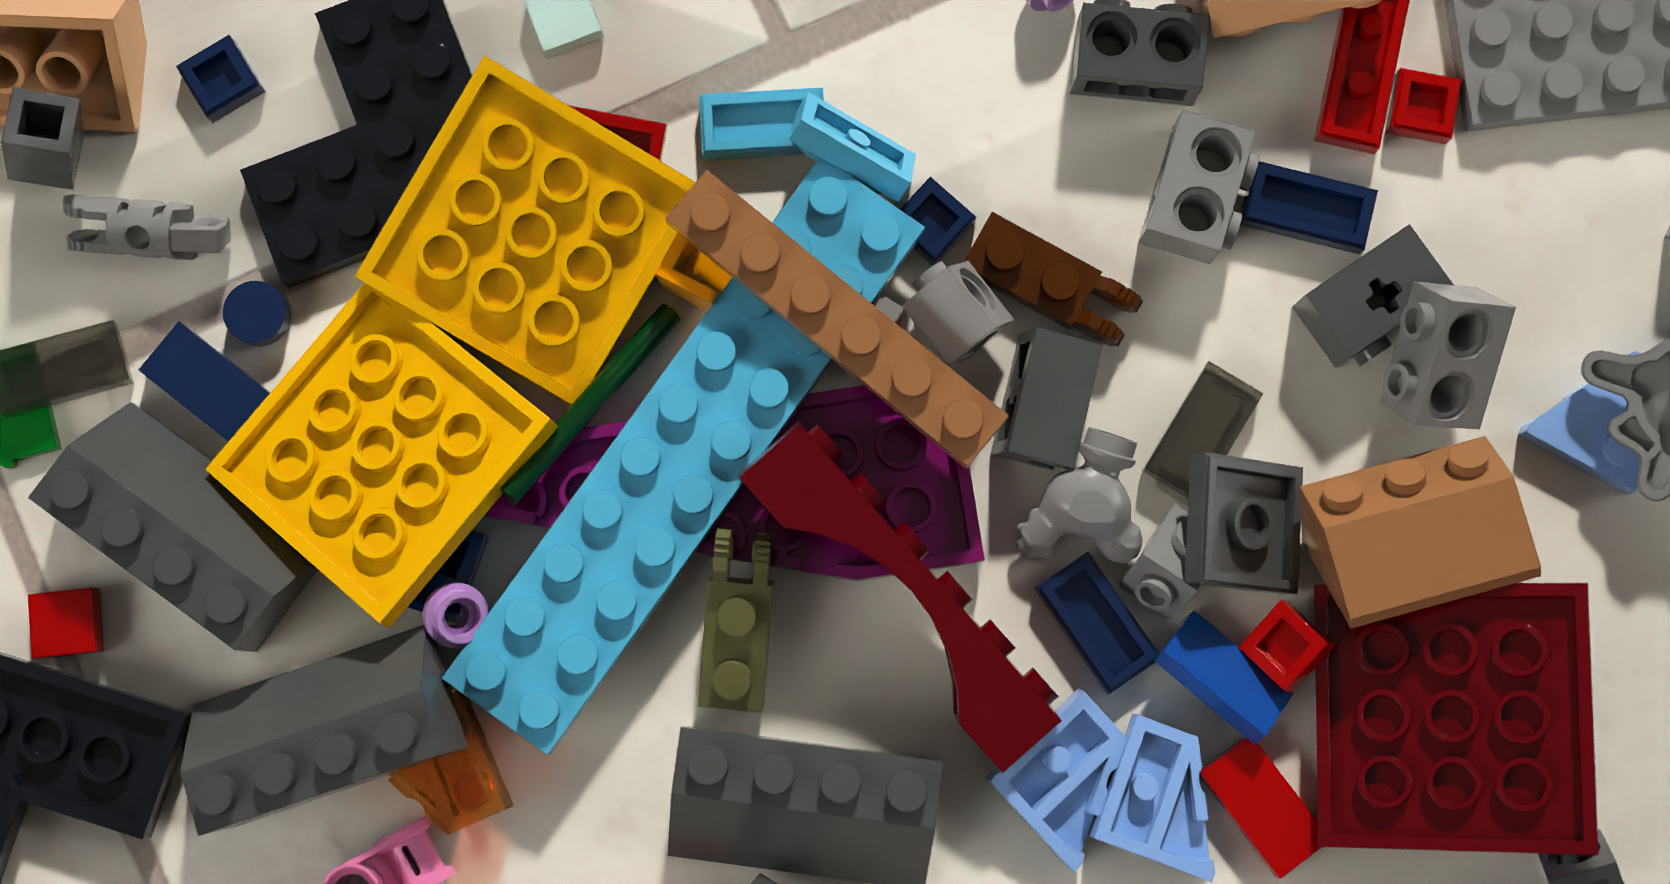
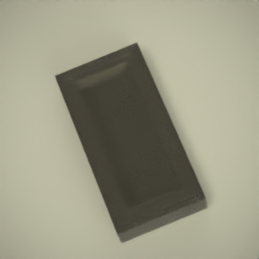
M114 320L0 350V411L6 418L134 383L118 324Z
M1208 361L1203 366L1141 471L1184 497L1189 498L1191 453L1209 452L1227 455L1263 393Z

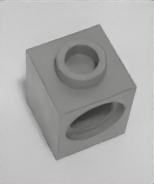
M942 261L935 264L913 282L912 285L917 290V293L901 306L948 366L968 359L1014 321L1013 317L969 261L948 267Z

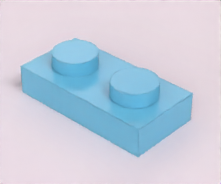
M808 92L796 111L789 140L796 143L799 149L812 160L817 161L820 157L852 175L853 178L875 193H883L898 202L911 184L916 154Z

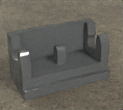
M1035 327L1019 334L1001 408L1009 417L995 433L990 455L1054 470V466L1068 470L1074 469L1103 345L1041 327Z

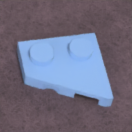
M1635 351V352H1632V353H1630V354H1628V355H1635V354H1640V353L1637 352V351ZM1586 383L1564 397L1561 402L1521 427L1518 433L1520 437L1624 494L1636 492L1638 456L1629 448L1613 440L1608 433L1609 422L1626 410L1627 403L1622 396Z
M1079 688L1055 710L1062 721L1004 773L996 766L985 777L1073 872L1082 864L1085 856L1082 848L1095 815H1100L1108 794L1107 780L1110 773L1117 768L1127 742V737L1095 702Z
M1132 713L1125 733L1127 737L1126 745L1117 768L1111 773L1107 784L1108 794L1100 815L1095 818L1089 836L1212 882L1215 868L1214 861L1209 858L1205 821L1209 819L1206 795L1201 789L1199 777L1202 770L1199 738L1139 714Z

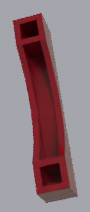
M797 421L740 472L739 478L783 528L817 533L850 545L884 565L913 592L931 617L943 643L952 680L953 713L959 725L998 769L1004 773L1062 721L1050 706L1059 696L1033 667L1023 675L1007 656L1016 647L991 619L983 626H979L964 609L973 599L948 571L937 578L921 559L930 550L909 526L903 522L894 530L878 510L887 502L861 473L851 481L834 461L843 452L823 429L816 424L807 432Z

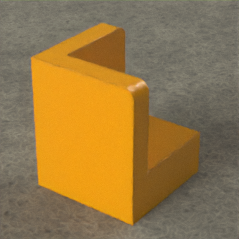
M678 233L655 273L663 290L706 312L732 278Z

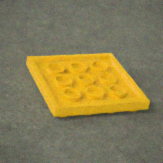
M484 55L354 277L569 404H572L598 375L656 277L655 273L677 234L675 230L667 225L665 217L695 184V181Z
M364 283L205 470L379 624L391 628L502 495L500 487L548 440L559 426L429 320Z

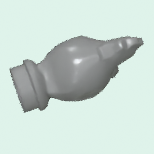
M1088 427L1084 442H1080L1078 450L1085 459L1084 464L1076 469L1056 474L1047 483L1038 508H1033L1030 511L1027 522L1017 525V529L1021 534L1017 540V547L1025 551L1030 560H1036L1038 557L1050 558L1056 542L1065 534H1073L1092 539L1101 553L1111 561L1124 564L1136 558L1141 550L1143 538L1139 526L1131 521L1130 498L1118 477L1120 471L1132 468L1135 465L1136 460L1133 459L1138 443L1103 430Z

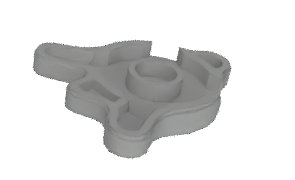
M1670 338L1663 340L1644 353L1635 355H1623L1602 350L1590 352L1585 356L1581 365V374L1584 380L1592 386L1622 396L1627 403L1626 410L1609 422L1608 433L1613 440L1629 448L1638 456L1639 468L1636 485L1639 493L1646 499L1654 502L1667 499L1670 496Z

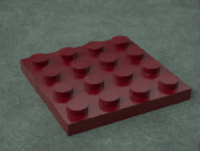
M1515 583L1354 628L1349 627L1327 585L1314 584L1315 626L1335 644V647L1315 668L1318 847L1599 855L1588 583Z

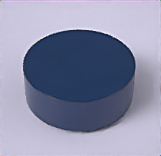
M248 281L235 287L227 296L223 305V320L229 332L239 340L252 346H266L278 341L288 330L291 322V307L284 294L272 285L262 281Z

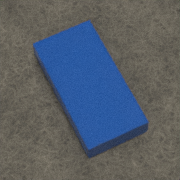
M1195 610L1190 612L1181 621L1153 660L1254 745L1266 737L1294 694L1285 692L1237 645Z

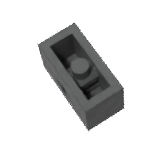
M1409 224L1307 293L1292 308L1335 368L1351 357H1354L1359 366H1362L1392 345L1385 334L1400 324L1401 315L1408 303L1413 281L1447 285L1454 284ZM1379 293L1383 297L1385 304L1373 311L1368 306L1366 300Z

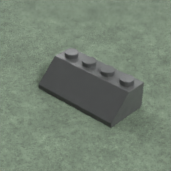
M128 403L70 443L32 491L28 499L229 647L239 651L257 652L318 569L205 470L212 462L209 457L136 404Z
M424 625L194 704L180 774L198 836L236 827L467 749L468 745L450 686L442 679L446 672L437 643L428 635Z
M691 726L680 727L671 790L667 856L873 884H926L936 828L944 762L930 758Z

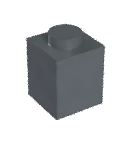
M13 87L1 141L7 179L74 190L84 139L80 98Z

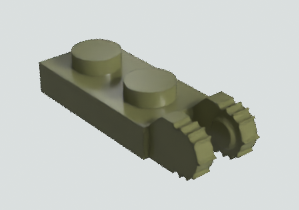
M717 528L712 575H710L707 582L698 707L762 713L765 700L774 581H770L773 537L772 533H757V538L753 542L752 562L754 563L753 579L730 577V565L735 546L732 530Z

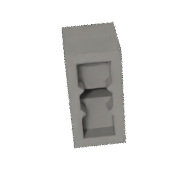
M1182 110L1171 130L1138 243L1207 264L1213 261L1221 251V248L1231 250L1242 219L1241 213L1233 211L1239 189L1249 190L1260 156L1250 152L1256 132ZM1201 149L1216 151L1224 160L1225 170L1210 172L1204 169L1197 160L1196 151ZM1195 207L1202 211L1207 218V230L1195 232L1187 229L1180 221L1179 209Z
M1413 281L1408 303L1401 315L1400 332L1391 364L1384 376L1383 393L1380 403L1414 425L1480 430L1516 306L1478 287Z

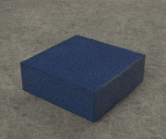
M230 35L220 39L176 66L205 116L212 123L266 92L238 44Z
M931 176L900 208L901 211L925 227L924 234L913 249L932 266L940 262L972 227L977 218Z

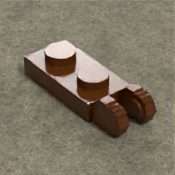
M991 212L964 262L969 261L988 286L1068 330L1073 326L1111 347H1119L1125 334L1112 321L1102 318L1095 313L1082 310L1090 293L1107 301L1117 309L1125 312L1128 311L1129 313H1137L1143 303L1141 296L1114 279L1100 276L1101 270L994 212Z

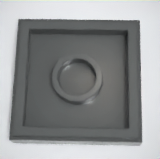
M1209 452L1191 453L1184 583L1282 595L1298 594L1301 531L1300 486L1303 484V467Z

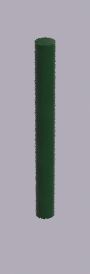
M661 304L559 417L555 422L559 427L548 440L500 487L503 498L516 505L680 322V317L675 310L666 304Z

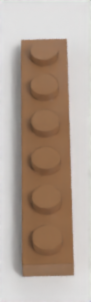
M706 170L665 217L667 225L965 469L1008 419L1009 415L710 171Z

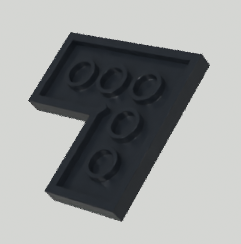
M348 0L315 13L357 125L240 170L281 283L288 289L365 259L471 79L473 73L444 0Z
M0 652V883L29 803L139 839L152 838L188 733L192 712Z

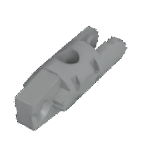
M75 194L64 195V199H62L63 210L66 216L106 221V230L83 229L75 232L72 231L71 234H68L66 236L67 247L70 251L194 260L197 257V252L220 253L226 244H229L231 241L229 217L195 213L191 204Z

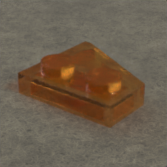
M457 689L451 690L468 748L390 774L391 777L388 780L406 798L418 801L423 806L425 815L448 835L514 806L472 703L468 697Z

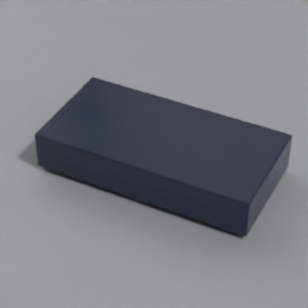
M1259 161L1252 184L1245 193L1240 225L1360 254L1365 250L1378 190Z
M180 321L177 322L138 369L228 442L271 393Z
M1086 552L1034 588L1106 694L1112 693L1155 663L1153 660L1159 652L1089 552Z

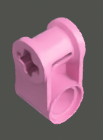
M425 816L376 842L373 848L335 868L326 876L323 884H344L346 878L351 874H358L364 877L369 884H440L456 875V872L452 865H444L427 833V829L431 824Z

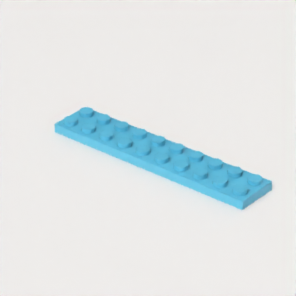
M820 157L772 222L872 304H874L925 231V227L845 171ZM731 278L478 627L473 640L465 645L442 679L547 755L552 754L741 490L744 483L739 478L740 472L776 441L833 360L735 279Z

